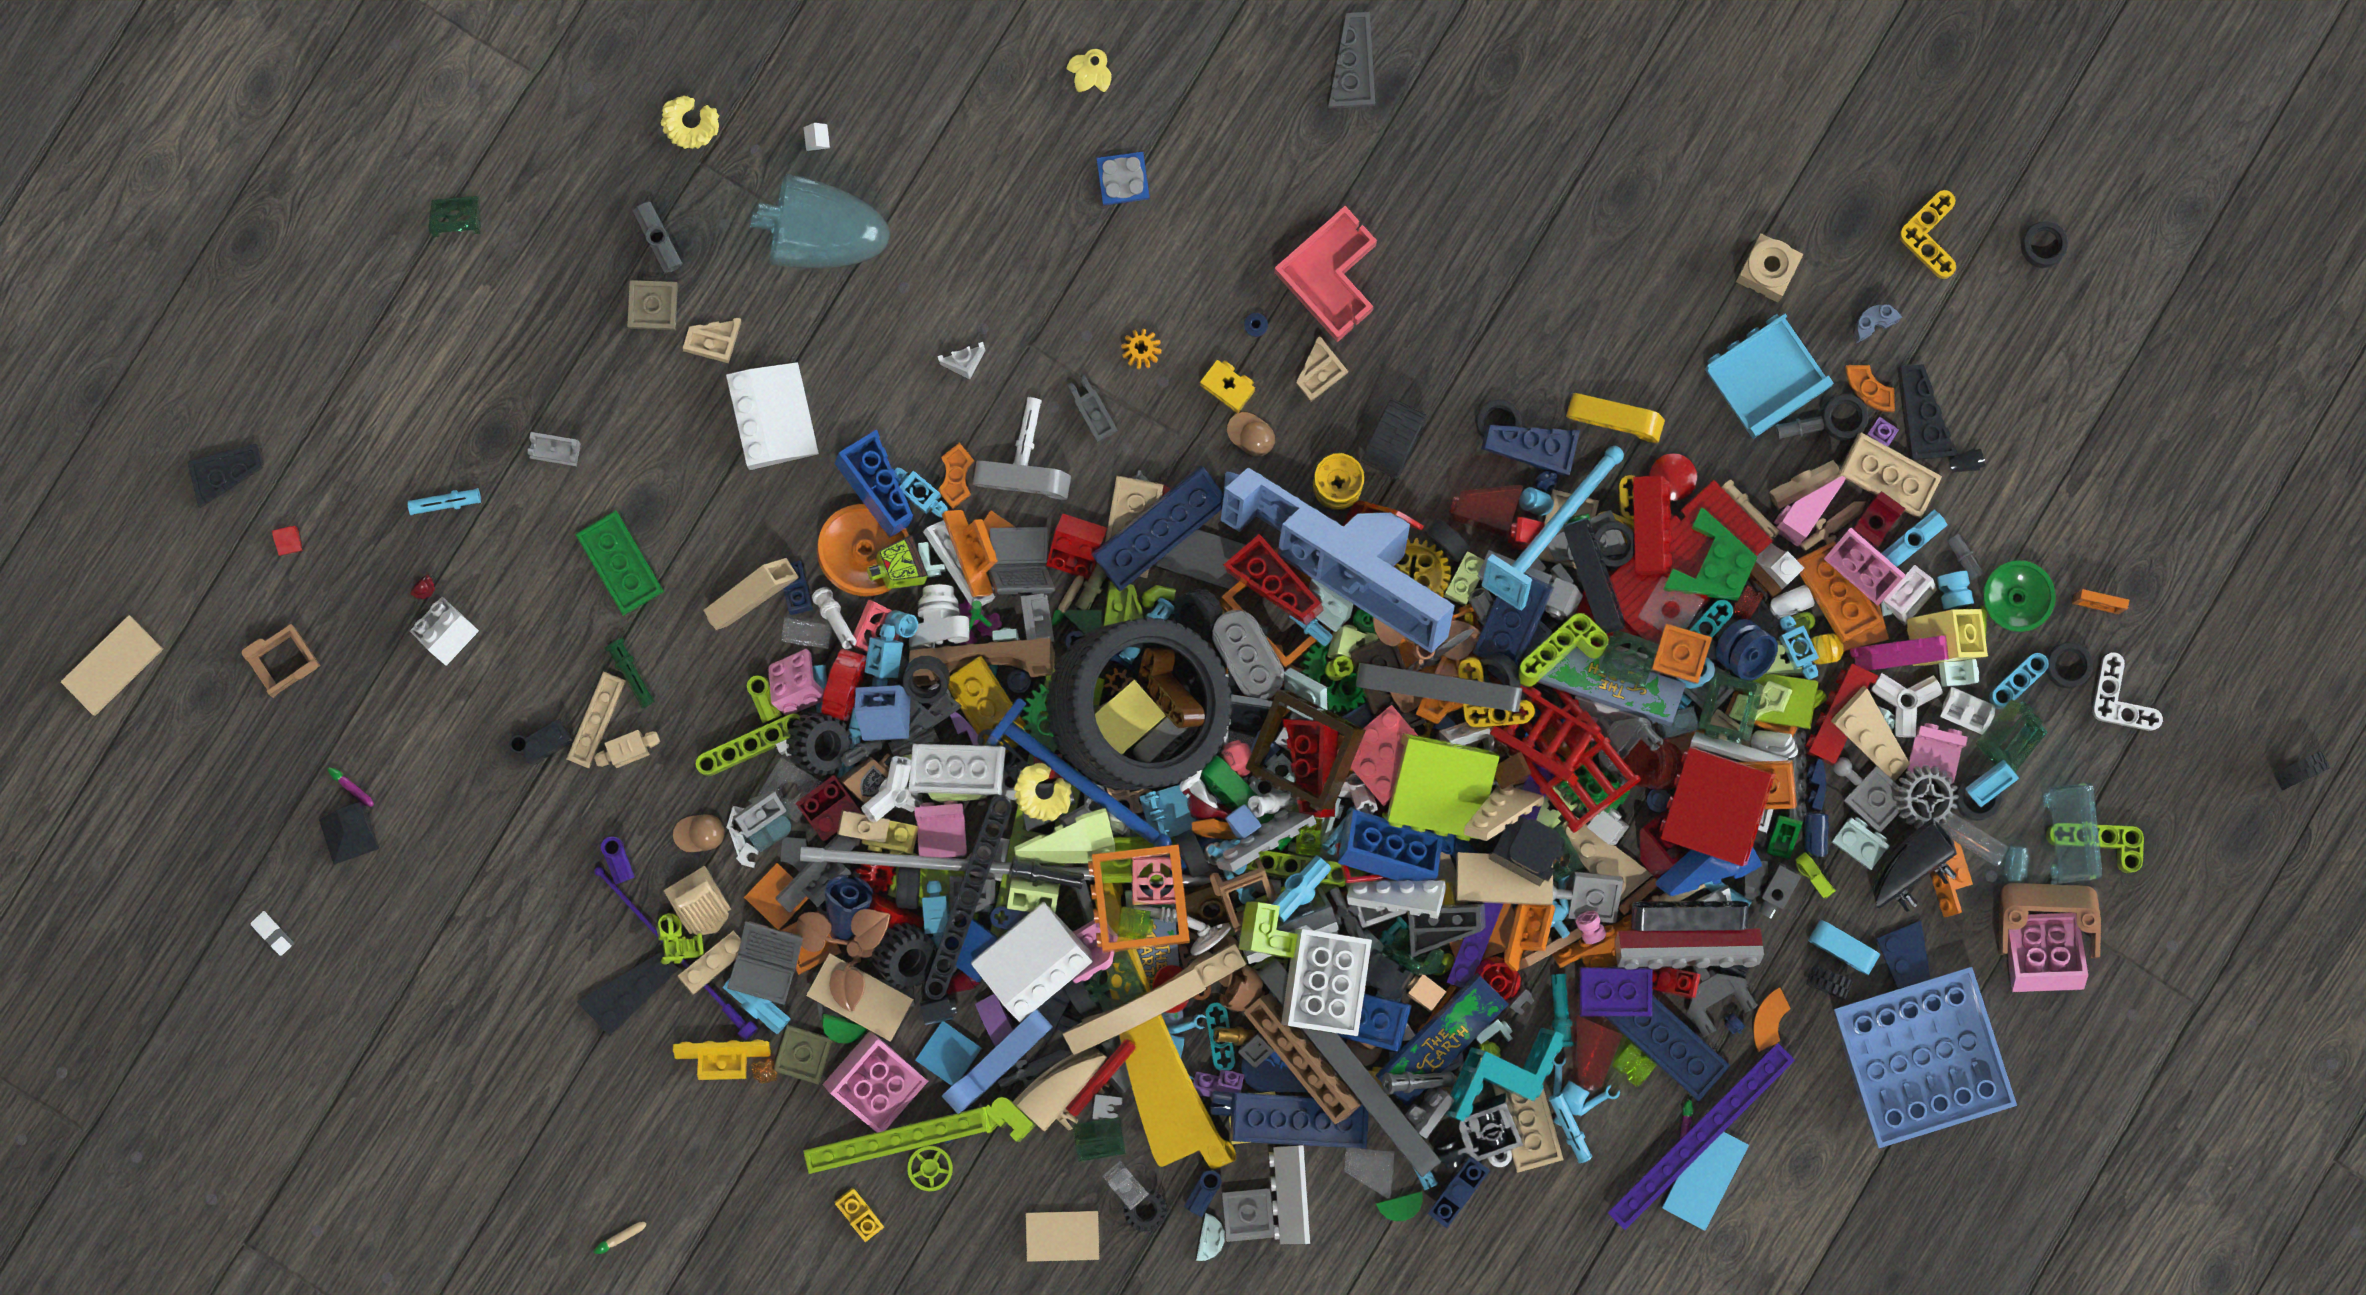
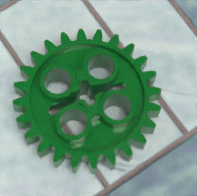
M1316 642V646L1309 647L1310 652L1303 655L1307 661L1300 663V666L1305 668V670L1299 673L1320 683V678L1326 681L1328 711L1332 707L1334 714L1339 713L1341 710L1343 713L1349 712L1350 709L1355 710L1358 708V705L1365 703V695L1362 688L1355 686L1357 679L1355 670L1339 681L1329 679L1325 672L1326 665L1328 664L1325 658L1328 656L1330 643L1323 646ZM1342 685L1348 689V695L1343 693Z
M1040 684V693L1032 691L1035 697L1034 700L1026 699L1031 706L1023 708V711L1029 713L1028 716L1022 717L1023 721L1029 722L1023 728L1024 730H1031L1030 735L1032 737H1035L1036 740L1055 753L1058 750V745L1052 738L1053 733H1044L1039 728L1042 721L1048 720L1047 716L1040 715V712H1048L1045 701L1047 700V694H1049L1048 688ZM1093 705L1094 710L1098 708V705Z
M1598 752L1593 756L1592 761L1597 764L1596 766L1604 776L1612 782L1613 787L1616 790L1621 787L1620 783L1611 774H1607L1601 769ZM1561 756V761L1565 762L1566 759L1563 756ZM1584 765L1573 772L1579 778L1577 781L1597 805L1608 797L1607 793ZM1562 780L1558 790L1566 791L1563 798L1570 797L1572 799L1570 805L1578 803L1579 810L1581 811L1586 806L1568 783ZM1628 790L1604 809L1605 812L1609 813L1612 808L1616 810L1620 804L1624 803L1631 790Z

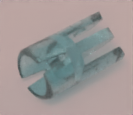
M780 815L749 836V839L756 850L761 852L786 837L790 833L791 822L786 816Z

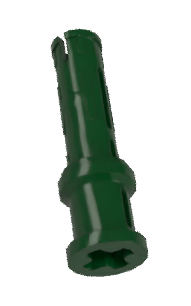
M621 638L606 646L605 650L610 652L616 663L614 665L615 668L621 670L641 709L655 701L633 664L635 658L629 654L623 644L625 640Z

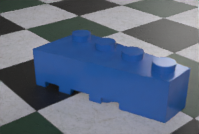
M876 429L839 452L834 464L888 537L891 538L909 526L913 514L902 488L898 485L897 476L894 469L890 466L887 459L888 455L885 448L882 447L879 440L880 436Z

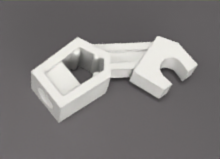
M733 806L726 828L730 831L738 855L736 859L744 866L755 868L756 863L749 862L747 857L750 853L758 855L759 850L745 842L742 831L739 832L733 829L735 820L733 816L744 809Z

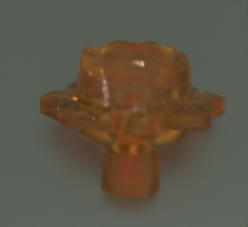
M766 1059L765 1063L761 1061L752 1063L751 1071L754 1073V1079L762 1084L776 1081L777 1072L773 1070L774 1061Z

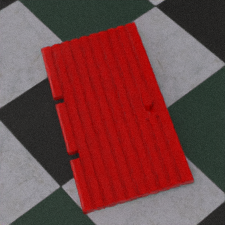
M1715 480L1681 510L1686 516L1682 521L1676 515L1670 520L1671 543H1669V553L1672 556V566L1669 567V574L1639 575L1635 572L1634 554L1630 561L1621 565L1609 576L1624 620L1653 651L1660 645L1666 624L1681 627L1713 598L1703 594L1693 593L1691 595L1680 591L1668 592L1663 590L1672 569L1696 579L1714 539L1692 529L1701 508L1709 512L1756 556L1773 542Z

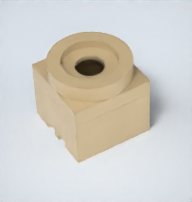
M1760 234L1736 282L1779 302L1803 254L1780 240Z

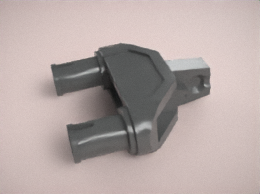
M1601 716L1596 722L1604 732L1603 736L1609 738L1611 741L1610 745L1623 760L1640 739L1652 751L1660 748L1657 742L1660 745L1663 744V739L1651 729V722L1647 718H1631L1619 721L1614 720L1613 722L1610 718ZM1601 750L1599 752V765L1605 773L1611 774L1621 786L1628 781L1604 751Z
M1692 966L1694 972L1701 974L1696 997L1690 999L1686 1015L1690 1020H1694L1703 1038L1708 1036L1709 1032L1713 1033L1717 1030L1706 1014V1008L1730 994L1735 995L1744 1013L1758 1006L1747 989L1748 982L1746 979L1715 974L1713 970L1708 972L1706 968Z

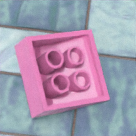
M1841 476L1796 501L1791 507L1787 505L1774 521L1777 525L1776 528L1780 530L1779 535L1798 547L1808 536L1846 478Z
M1852 528L1846 532L1824 558L1825 561L1877 606L1906 576Z
M2076 913L2030 914L2023 928L2008 930V962L2012 992L2081 990L2085 988L2088 970L2082 933L2076 924Z
M869 1031L822 1085L831 1095L878 1133L885 1131L926 1085L928 1080L872 1031Z

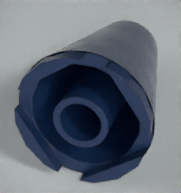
M847 875L834 877L827 884L825 889L827 918L832 925L829 934L834 939L849 940L853 935L851 930L853 916L860 910L868 909L872 903V888L861 878L848 879Z

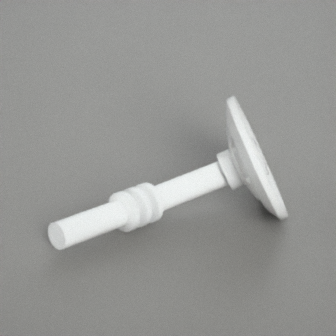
M1134 905L1133 914L1160 918V921L1165 919V922L1169 920L1171 923L1174 921L1178 922L1176 909L1171 911L1170 908L1165 910V907L1160 909ZM1187 916L1188 927L1197 930L1199 935L1190 950L1191 954H1201L1217 944L1231 929L1230 924L1223 923L1210 927L1201 921Z

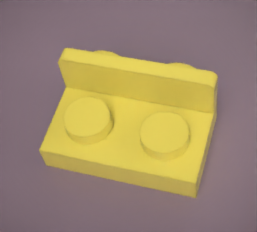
M890 821L885 843L862 839V844L868 845V850L882 853V849L891 850L890 854L904 855L906 853L913 855L919 827Z

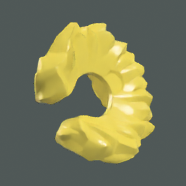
M688 96L677 97L665 103L662 109L663 118L661 126L664 127L663 132L667 134V138L671 139L673 144H677V146L684 149H693L695 147L698 149L702 145L708 144L712 137L717 135L719 115L716 108H710L706 105L700 110L701 121L699 125L695 128H687L684 126L682 118L686 112L694 109L695 102L694 98Z
M1035 763L1021 771L1014 787L1016 791L1014 797L1016 798V803L1020 805L1019 810L1029 815L1030 818L1042 819L1043 822L1047 820L1054 821L1062 813L1066 814L1069 810L1070 794L1072 793L1070 789L1071 784L1065 782L1063 778H1058L1053 782L1054 788L1051 797L1048 799L1038 798L1035 793L1036 785L1049 778L1051 767L1043 763Z

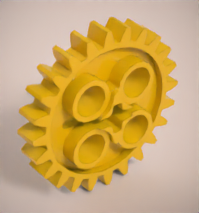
M1418 538L1411 544L1409 539H1407L1405 554L1400 560L1407 563L1404 565L1397 563L1394 568L1410 576L1412 558L1416 557L1414 580L1420 584L1427 585L1431 591L1443 598V590L1447 591L1448 583L1451 581V575H1449L1451 567L1447 566L1448 558H1443L1442 550L1436 552L1435 544L1430 548L1427 547V540L1421 545ZM1427 563L1430 566L1422 567L1421 564Z

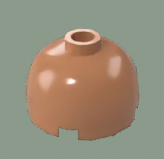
M1246 964L1234 971L1230 986H1223L1227 987L1225 995H1220L1221 1005L1234 1011H1246L1254 1002L1264 996L1263 980L1256 973L1257 970Z

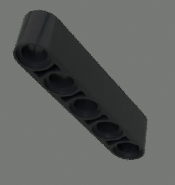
M1584 518L1564 525V533L1596 625L1606 634L1624 629L1625 620L1589 519Z
M1743 901L1632 903L1631 928L1638 931L1745 930L1748 928L1749 904Z

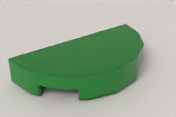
M822 1013L821 1023L824 1032L830 1040L837 1043L856 1041L867 1031L865 1027L850 1019Z
M1422 1191L1376 1203L1379 1212L1387 1219L1396 1222L1406 1221L1414 1217L1420 1210L1423 1194Z

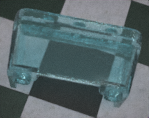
M2080 783L2041 790L2043 805L2052 812L2057 859H2055L2054 865L2050 866L2051 877L2055 879L2051 880V885L2084 883L2101 879L2102 863L2092 784Z

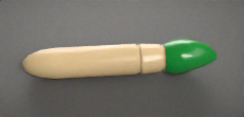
M1084 576L1076 577L1058 609L1053 614L1052 625H1057L1063 620L1064 613L1083 584Z
M638 1222L609 1238L607 1241H602L593 1252L595 1254L607 1252L610 1247H614L642 1231L646 1227V1223Z

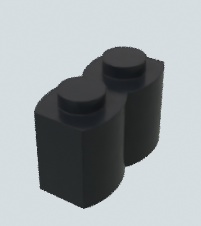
M949 994L944 995L941 999H927L920 1002L925 1025L954 1019V1013L958 1011L955 997L950 998Z

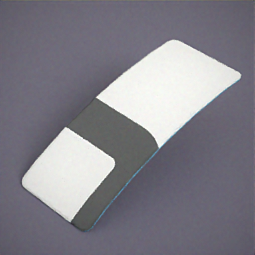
M265 911L251 922V926L280 956L294 944Z

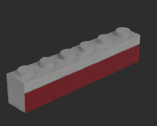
M1761 928L1698 931H1618L1615 939L1617 967H1625L1630 970L1638 967L1659 969L1665 966H1672L1676 969L1686 966L1706 968L1719 965L1723 968L1732 967L1733 965L1754 967L1760 965L1764 956Z

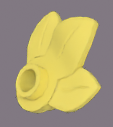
M1091 49L1085 55H1076L1067 65V70L1076 73L1074 83L1078 92L1086 91L1093 85L1105 92L1111 82V72L1106 67L1107 56L1100 49ZM1093 56H1097L1099 58L1098 65H1093L1091 63V59Z

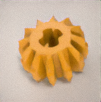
M1142 329L1139 336L1137 331L1133 330L1134 338L1126 335L1125 340L1129 344L1124 343L1121 345L1122 349L1128 350L1122 356L1123 358L1131 357L1128 361L1129 366L1137 361V369H1141V363L1145 362L1146 368H1150L1149 360L1155 363L1158 361V358L1153 354H1161V349L1155 348L1160 345V340L1152 341L1155 337L1153 332L1146 337V329ZM1139 344H1144L1145 349L1148 350H1144V354H1139L1138 349H1135V347L1139 348Z

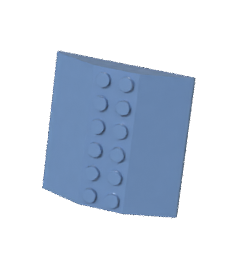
M1972 967L1834 1009L1845 1057L1861 1106L1878 1148L2017 1106Z

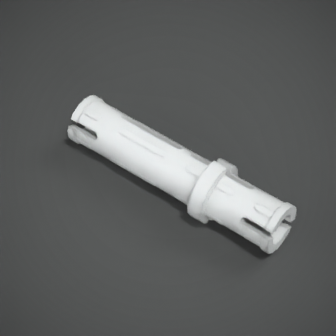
M1027 397L1019 440H1016L1015 444L1017 450L1014 464L1028 466L1030 451L1034 448L1032 442L1042 402L1040 399Z

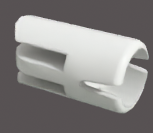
M1803 585L1774 597L1771 600L1769 610L1777 619H1782L1788 615L1791 616L1813 607L1815 602L1808 586Z
M1758 730L1752 736V748L1787 758L1795 757L1798 753L1797 745L1791 734Z

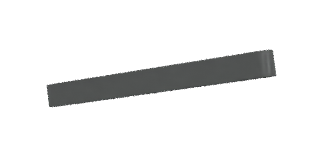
M1273 958L1256 973L1284 1007L1288 972L1276 958ZM1301 1028L1421 1177H1424L1441 1163L1439 1158L1337 1033Z

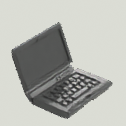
M1048 527L989 529V539L998 560L989 569V576L998 595L1018 594V592L1051 594V592L1055 591L1054 584L1046 568Z
M746 921L738 956L727 989L784 1005L797 966L803 937Z

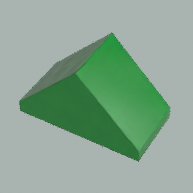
M1780 815L1777 816L1771 832L1767 854L1790 860L1803 822Z

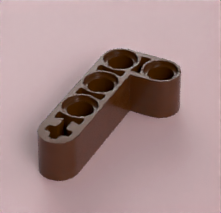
M1167 646L1146 648L1138 674L1140 687L1177 728L1203 725L1205 715L1202 706L1172 675L1175 662L1173 649Z

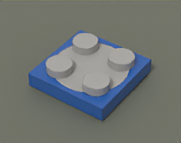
M1143 152L1097 158L1103 206L1150 199Z

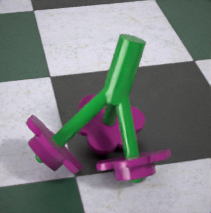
M965 599L964 603L959 604L957 607L961 616L969 618V640L959 643L961 645L977 642V638L974 637L971 628L979 622V619L982 622L978 624L977 629L981 632L982 637H993V631L998 630L1002 626L999 614L994 613L991 616H983L984 611L981 609L982 604L980 601H974L971 606L968 600Z

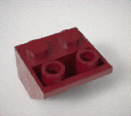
M835 775L795 803L824 843H827L837 835L842 810L862 813Z

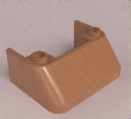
M2010 883L2002 888L2000 892L1998 955L2008 953V930L2023 928L2028 921V911L2076 913L2078 928L2083 932L2091 933L2090 959L2100 957L2101 916L2098 896L2093 888L2076 885Z

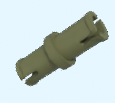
M1098 563L1089 580L1083 584L1085 588L1075 603L1082 610H1090L1089 608L1097 593L1100 594L1102 591L1101 586L1106 578V574Z

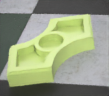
M1768 681L1765 687L1756 694L1748 696L1738 694L1729 717L1753 726L1757 718L1764 713L1771 711L1784 712L1792 690Z

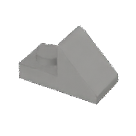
M775 791L749 799L748 801L751 805L733 816L743 834L748 838L787 810Z

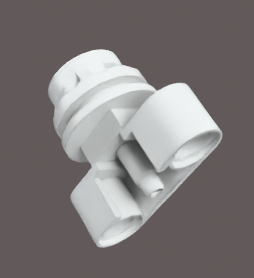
M942 584L924 587L923 596L918 601V616L924 619V623L918 624L916 633L909 637V649L935 648V643L940 645L946 639L955 644L968 641L969 618L959 616L958 600L954 596V588Z

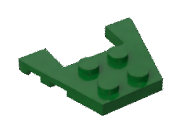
M1701 508L1692 529L1714 539L1696 579L1672 569L1663 590L1668 592L1680 591L1691 595L1693 593L1707 595V597L1738 601L1758 557L1709 512Z

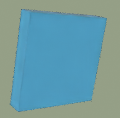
M942 1021L915 1060L953 1086L963 1077L982 1048Z

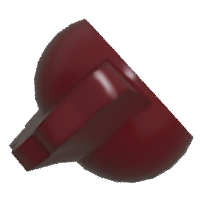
M429 575L423 576L412 588L410 594L421 599L431 597L435 591L432 578Z

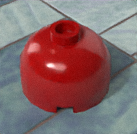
M1499 956L1487 957L1481 960L1480 965L1476 968L1475 974L1478 973L1504 1000L1510 996L1513 998L1520 987L1521 977L1517 971H1512L1505 963L1504 958Z

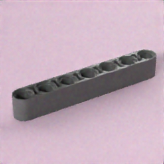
M1360 662L1355 685L1361 688L1519 712L1523 689Z

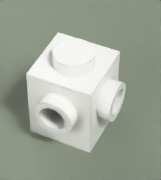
M1612 808L1609 813L1603 810L1600 815L1592 818L1587 828L1608 845H1616L1629 828V825L1620 819L1622 815Z

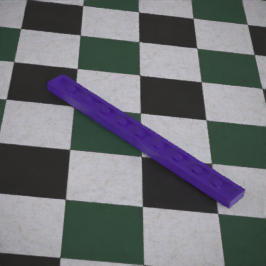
M1532 762L1547 782L1552 780L1554 774ZM1529 776L1524 782L1522 790L1542 795L1539 791L1540 787ZM1533 806L1532 812L1527 815L1521 814V816L1528 820H1536L1541 806ZM1484 903L1486 928L1463 938L1446 983L1462 988L1474 976L1476 968L1480 965L1503 903Z
M1777 1043L1607 1213L1623 1230H1626L1795 1060Z

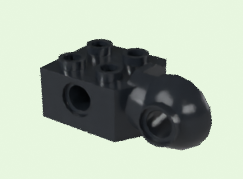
M1506 1092L1472 1104L1473 1110L1470 1116L1465 1118L1464 1122L1459 1120V1129L1462 1137L1457 1138L1453 1136L1445 1138L1432 1150L1441 1163L1445 1164L1446 1168H1454L1463 1164L1466 1160V1155L1481 1161L1523 1146V1133Z

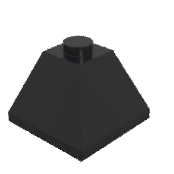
M359 802L336 810L319 819L334 865L379 849L365 804Z

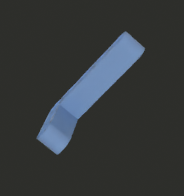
M1037 1009L1034 1010L975 1068L951 1086L942 1095L943 1099L959 1114L984 1094L1053 1026Z

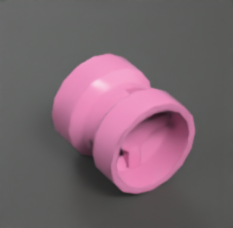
M1596 911L1584 912L1576 918L1577 927L1579 930H1582L1581 935L1586 944L1598 943L1605 938L1606 931L1604 926L1600 924V917Z

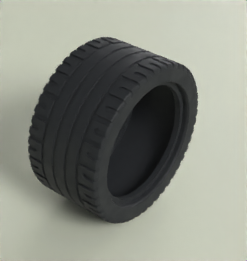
M1139 618L1114 623L1094 629L1090 633L1081 636V639H1077L1073 646H1070L1066 653L1061 656L1060 662L1054 668L1055 672L1052 673V681L1048 686L1047 719L1050 722V732L1053 733L1052 738L1057 743L1060 753H1063L1064 759L1070 762L1069 765L1077 769L1089 780L1111 789L1137 790L1177 784L1187 780L1188 777L1197 774V771H1201L1205 764H1208L1213 759L1212 757L1217 754L1218 748L1224 741L1223 738L1226 737L1227 726L1230 724L1229 716L1232 711L1230 708L1232 704V698H1230L1231 689L1228 687L1229 680L1225 676L1224 666H1221L1219 657L1215 655L1216 652L1212 647L1208 646L1209 644L1205 640L1201 639L1200 635L1193 633L1188 627H1183L1182 624L1161 618ZM1167 646L1172 648L1175 654L1172 672L1183 687L1202 706L1205 719L1197 732L1166 761L1142 763L1129 759L1117 752L1102 735L1094 714V689L1098 676L1105 664L1122 649L1135 647L1145 650L1146 648Z

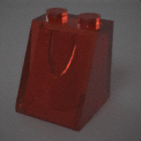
M1511 485L1461 491L1459 497L1454 496L1449 511L1453 513L1452 520L1506 537L1523 486Z
M1576 1016L1573 1020L1575 1080L1579 1081V1087L1586 1090L1594 1091L1595 1088L1601 1089L1623 1035Z

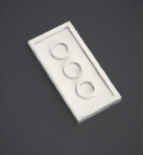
M913 744L909 792L1001 795L1005 747Z

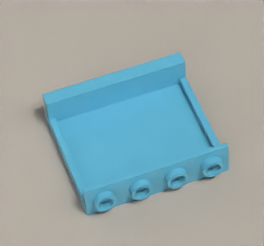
M1786 313L1781 317L1776 314L1766 321L1767 326L1760 330L1757 327L1746 335L1748 339L1742 343L1739 340L1727 347L1728 352L1721 356L1718 353L1707 361L1709 365L1705 368V371L1752 439L1834 384L1829 376L1826 377L1787 322Z

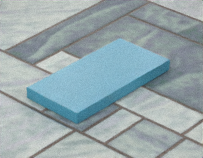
M1723 1132L1676 1179L1662 1209L1705 1231L1749 1145Z

